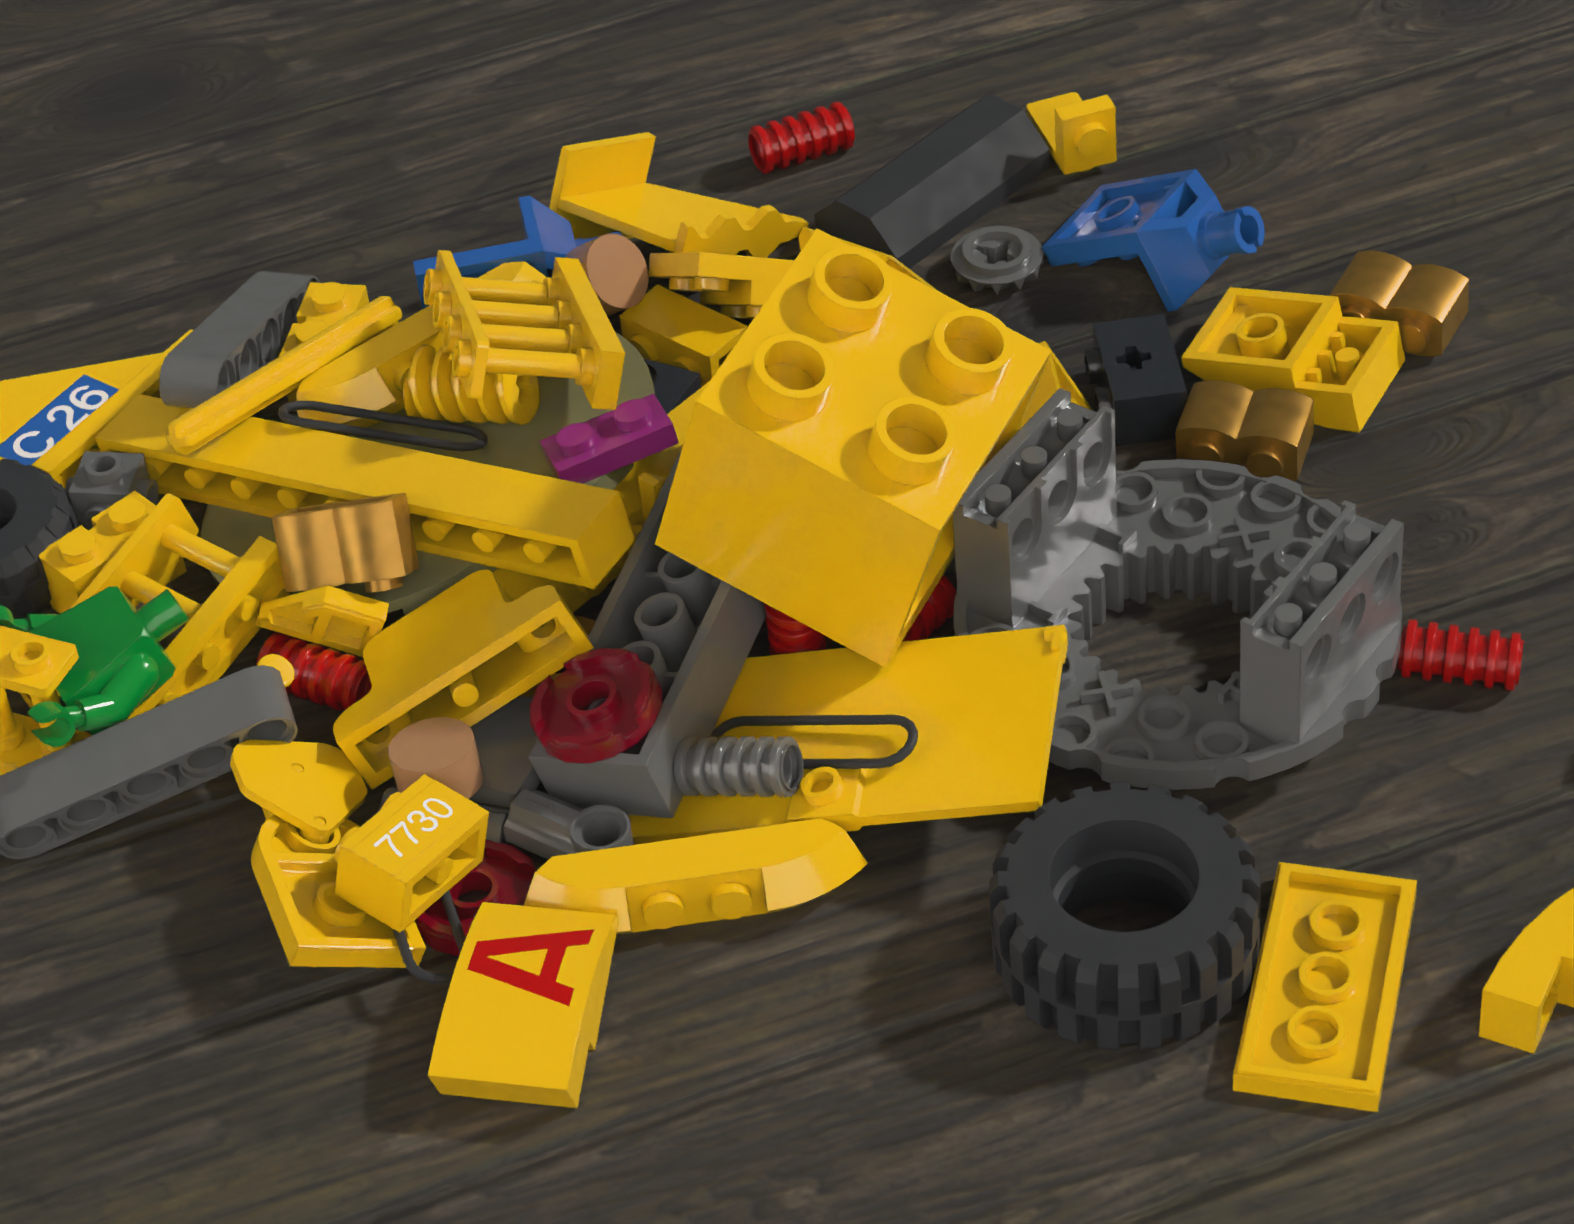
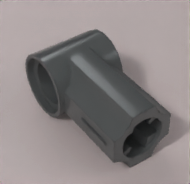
M523 788L510 803V811L503 825L506 842L548 860L552 856L634 845L630 819L618 807L605 804L583 809L537 789L529 791Z

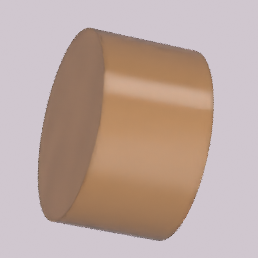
M602 235L573 248L565 257L579 259L607 317L638 304L647 291L649 275L646 261L638 247L622 235Z
M449 717L424 719L402 729L390 742L388 755L398 792L402 793L424 774L468 799L480 789L483 783L484 774L473 731L461 720Z

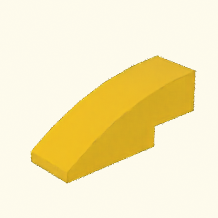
M1574 888L1553 901L1528 924L1500 958L1482 990L1479 1037L1534 1054L1556 1004L1560 1003L1574 1008Z

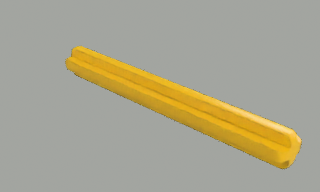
M389 296L376 298L170 422L165 433L167 442L173 445L178 454H190L298 388L302 379L398 324V321L402 318L400 307L396 306Z

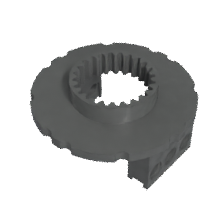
M1061 388L1051 396L975 476L953 512L957 590L954 601V636L1062 624L1066 627L1068 646L1065 664L1062 666L1049 755L1050 762L1065 769L1072 770L1085 767L1097 772L1101 780L1106 782L1130 783V786L1148 788L1150 784L1165 787L1169 790L1212 788L1220 780L1228 777H1240L1247 781L1260 779L1305 762L1339 742L1343 738V729L1346 723L1354 719H1364L1373 710L1379 701L1380 682L1392 678L1400 652L1402 625L1400 592L1404 523L1391 519L1386 526L1356 515V504L1344 500L1340 508L1328 499L1308 497L1301 490L1300 484L1277 475L1263 478L1257 477L1249 473L1245 466L1185 459L1143 461L1131 470H1116L1115 410L1103 405L1098 412L1074 404L1071 402V393ZM1175 590H1182L1187 599L1194 600L1203 592L1210 594L1211 604L1218 605L1229 599L1233 601L1232 612L1240 614L1250 611V619L1244 617L1241 620L1240 672L1235 671L1231 673V678L1225 685L1216 680L1209 681L1207 690L1203 693H1198L1191 685H1183L1178 695H1170L1165 685L1160 684L1150 692H1144L1141 689L1140 680L1133 679L1125 684H1119L1118 671L1114 669L1101 671L1100 658L1098 656H1088V643L1086 640H1090L1092 637V624L1103 625L1106 622V609L1118 613L1124 611V600L1128 598L1143 604L1146 603L1148 593L1156 592L1165 600L1170 599Z

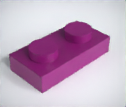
M654 393L640 399L625 401L617 406L616 410L609 411L583 423L570 424L562 428L558 433L540 440V444L545 458L557 479L584 484L677 445L679 441L672 421Z

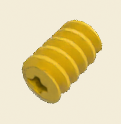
M423 345L418 347L415 352L411 367L404 381L403 402L407 416L438 421L448 420L453 423L471 421L475 424H482L491 421L495 424L513 422L518 425H525L530 423L537 413L540 405V385L538 376L486 373L482 399H468L460 377L453 376L451 354L444 352L443 347H440L437 352L436 348L431 345Z

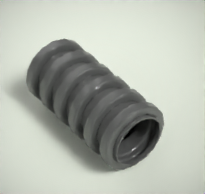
M685 737L680 741L676 749L674 775L680 792L685 796H698L700 793L703 796H717L720 793L722 796H736L739 794L742 797H750L758 794L760 797H772L777 794L779 797H792L797 792L802 781L803 757L797 741L792 737H778L777 739L773 737H759L758 739L754 737H741L740 739L736 737H722L720 740L717 737H703L702 739L699 737Z

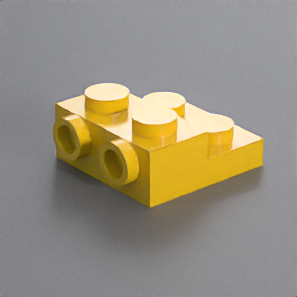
M707 252L650 253L649 277L669 278V290L701 292V305L721 306V314L729 318L753 320L794 260Z

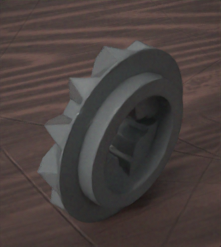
M1010 226L984 227L969 232L956 242L951 251V267L955 270L957 282L970 283L974 292L986 287L993 288L996 294L999 293L1001 288L1005 287L1021 290L1024 281L1038 279L1039 267L1044 264L1042 245L1032 234L1019 228Z

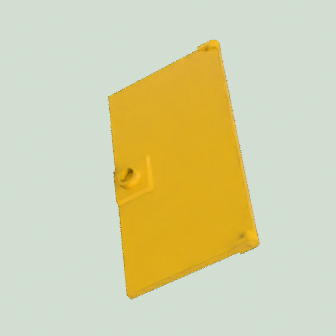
M1065 625L901 642L886 668L848 647L746 658L715 728L722 722L741 716L899 715L905 716L914 722L918 730L916 746L912 753L903 761L891 767L879 769H834L832 767L803 769L802 781L797 792L792 797H779L777 794L772 797H760L758 794L750 797H742L739 794L736 796H722L720 793L717 796H703L701 793L698 796L683 795L673 818L627 815L630 819L634 845L824 818L844 828L845 831H858L862 826L1036 811L1043 803L1062 666L1066 660L1068 635ZM899 725L741 726L726 731L719 737V740L722 737H736L737 739L741 737H754L756 739L759 737H773L774 739L778 737H792L797 741L803 759L884 758L897 753L905 745L908 739V732Z

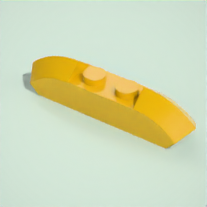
M521 261L502 263L478 278L543 283L546 276L527 262ZM431 305L303 378L296 392L297 401H316L393 414L403 409L404 381L418 347L431 345L436 348L437 352L440 347H443L441 329L434 328L433 309ZM297 410L298 417L357 427L366 428L380 422L379 420L321 411Z
M824 818L552 856L534 873L524 906L616 914L619 919L616 934L669 929L675 926L724 919L732 920L745 916L772 913L799 906L840 886L857 874L868 862L844 828Z

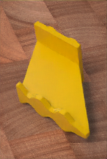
M650 132L562 146L549 209L570 222L574 239H588L620 231V234L627 239L634 237L674 253L707 252L736 255L739 251L745 250L748 256L767 258L780 243L797 238L803 226L808 228L809 225L807 221L800 217L779 213L771 205L756 208L646 183L656 139Z

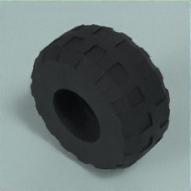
M2 459L0 461V605L7 607L14 619H24L27 614H38L45 610L52 600L47 576L38 555L47 549L49 545L79 526L68 493L62 484L57 483L50 474L30 464L25 466L16 460Z

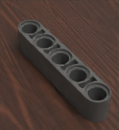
M262 270L256 272L165 357L160 373V395L163 403L173 407L195 408L278 358L292 324L298 323L296 315L310 282L320 283L315 275Z
M266 665L242 669L1 775L0 854L12 859H25L40 855L232 771L230 766L232 752L235 746L243 741L274 740L291 743L297 735L298 728L280 671Z

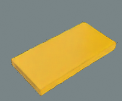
M1278 862L1233 1073V1091L1378 1112L1416 900L1417 880Z

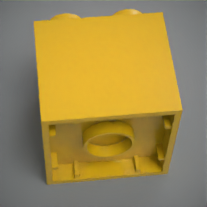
M817 228L696 400L655 545L886 668L955 556L954 510L975 476L1020 430L1052 350L1011 330L992 314L979 309L969 308L892 268L873 252L860 247L850 246Z

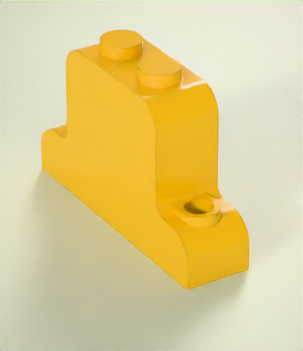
M486 569L476 571L385 628L367 643L363 650V659L372 688L365 697L348 707L335 721L333 732L336 743L373 790L394 776L388 748L395 735L405 727L434 717L455 718L471 727L545 680L549 674L551 676L564 667L563 663L576 655L592 650L594 647L585 630L553 586L544 585L537 587L512 601L492 571ZM549 621V623L546 626L539 628L540 626ZM385 726V728L382 731L375 733L376 731L380 730Z

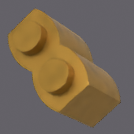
M1360 251L1356 253L1329 296L1339 298L1342 316L1398 321L1404 352L1432 357L1443 354L1468 313L1469 279L1443 266L1433 264L1412 266L1407 261L1389 253Z
M1209 380L1194 383L1176 428L1177 459L1236 464L1245 466L1249 473L1257 477L1263 478L1277 475L1291 481H1296L1300 475L1314 434V399L1296 391L1280 388H1267L1253 392L1244 386L1226 381Z
M406 493L289 509L272 517L286 592L308 591L327 585L344 590L343 584L363 582L365 583L366 592L386 591L404 586L402 576H406L420 568Z

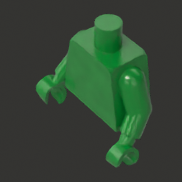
M109 586L60 614H27L26 619H14L11 611L7 607L0 605V624L3 626L71 643L77 648L78 660L56 688L67 706L62 707L57 702L51 701L41 702L34 705L27 713L38 723H50L57 719L48 727L31 730L40 741L52 747H59L66 744L73 737L76 728L81 732L89 731L94 735L124 722L137 707L173 676L176 667L160 644V641L190 619L168 589L161 592L138 610H136L120 588L116 586Z

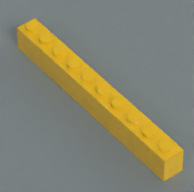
M137 394L94 437L101 452L143 454L149 478L156 480L160 494L166 495L170 493L178 498L270 518L294 508L406 493L416 550L595 589L635 542L620 493L616 490L251 416L190 454L180 455L175 451L173 445L167 442L165 433L170 422L193 408L167 406L161 398Z

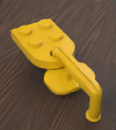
M269 654L260 659L257 666L266 665L280 671L285 688L292 683L294 669L287 659L276 654ZM246 740L237 744L230 758V766L238 787L246 798L262 807L266 817V821L260 829L251 853V866L290 966L407 968L403 962L393 929L335 894L338 864L335 861V852L340 840L348 830L356 826L360 828L359 825L347 818L364 802L367 795V787L352 762L341 749L325 743ZM413 921L404 929L413 959L419 966L426 946L415 921Z

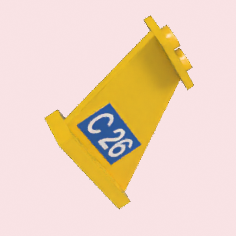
M190 329L163 353L0 381V461L2 459L16 460L25 466L30 464L50 474L65 489L68 478L75 476L85 451L101 452L94 437L137 394L161 398L160 373L163 361L168 353L193 330Z

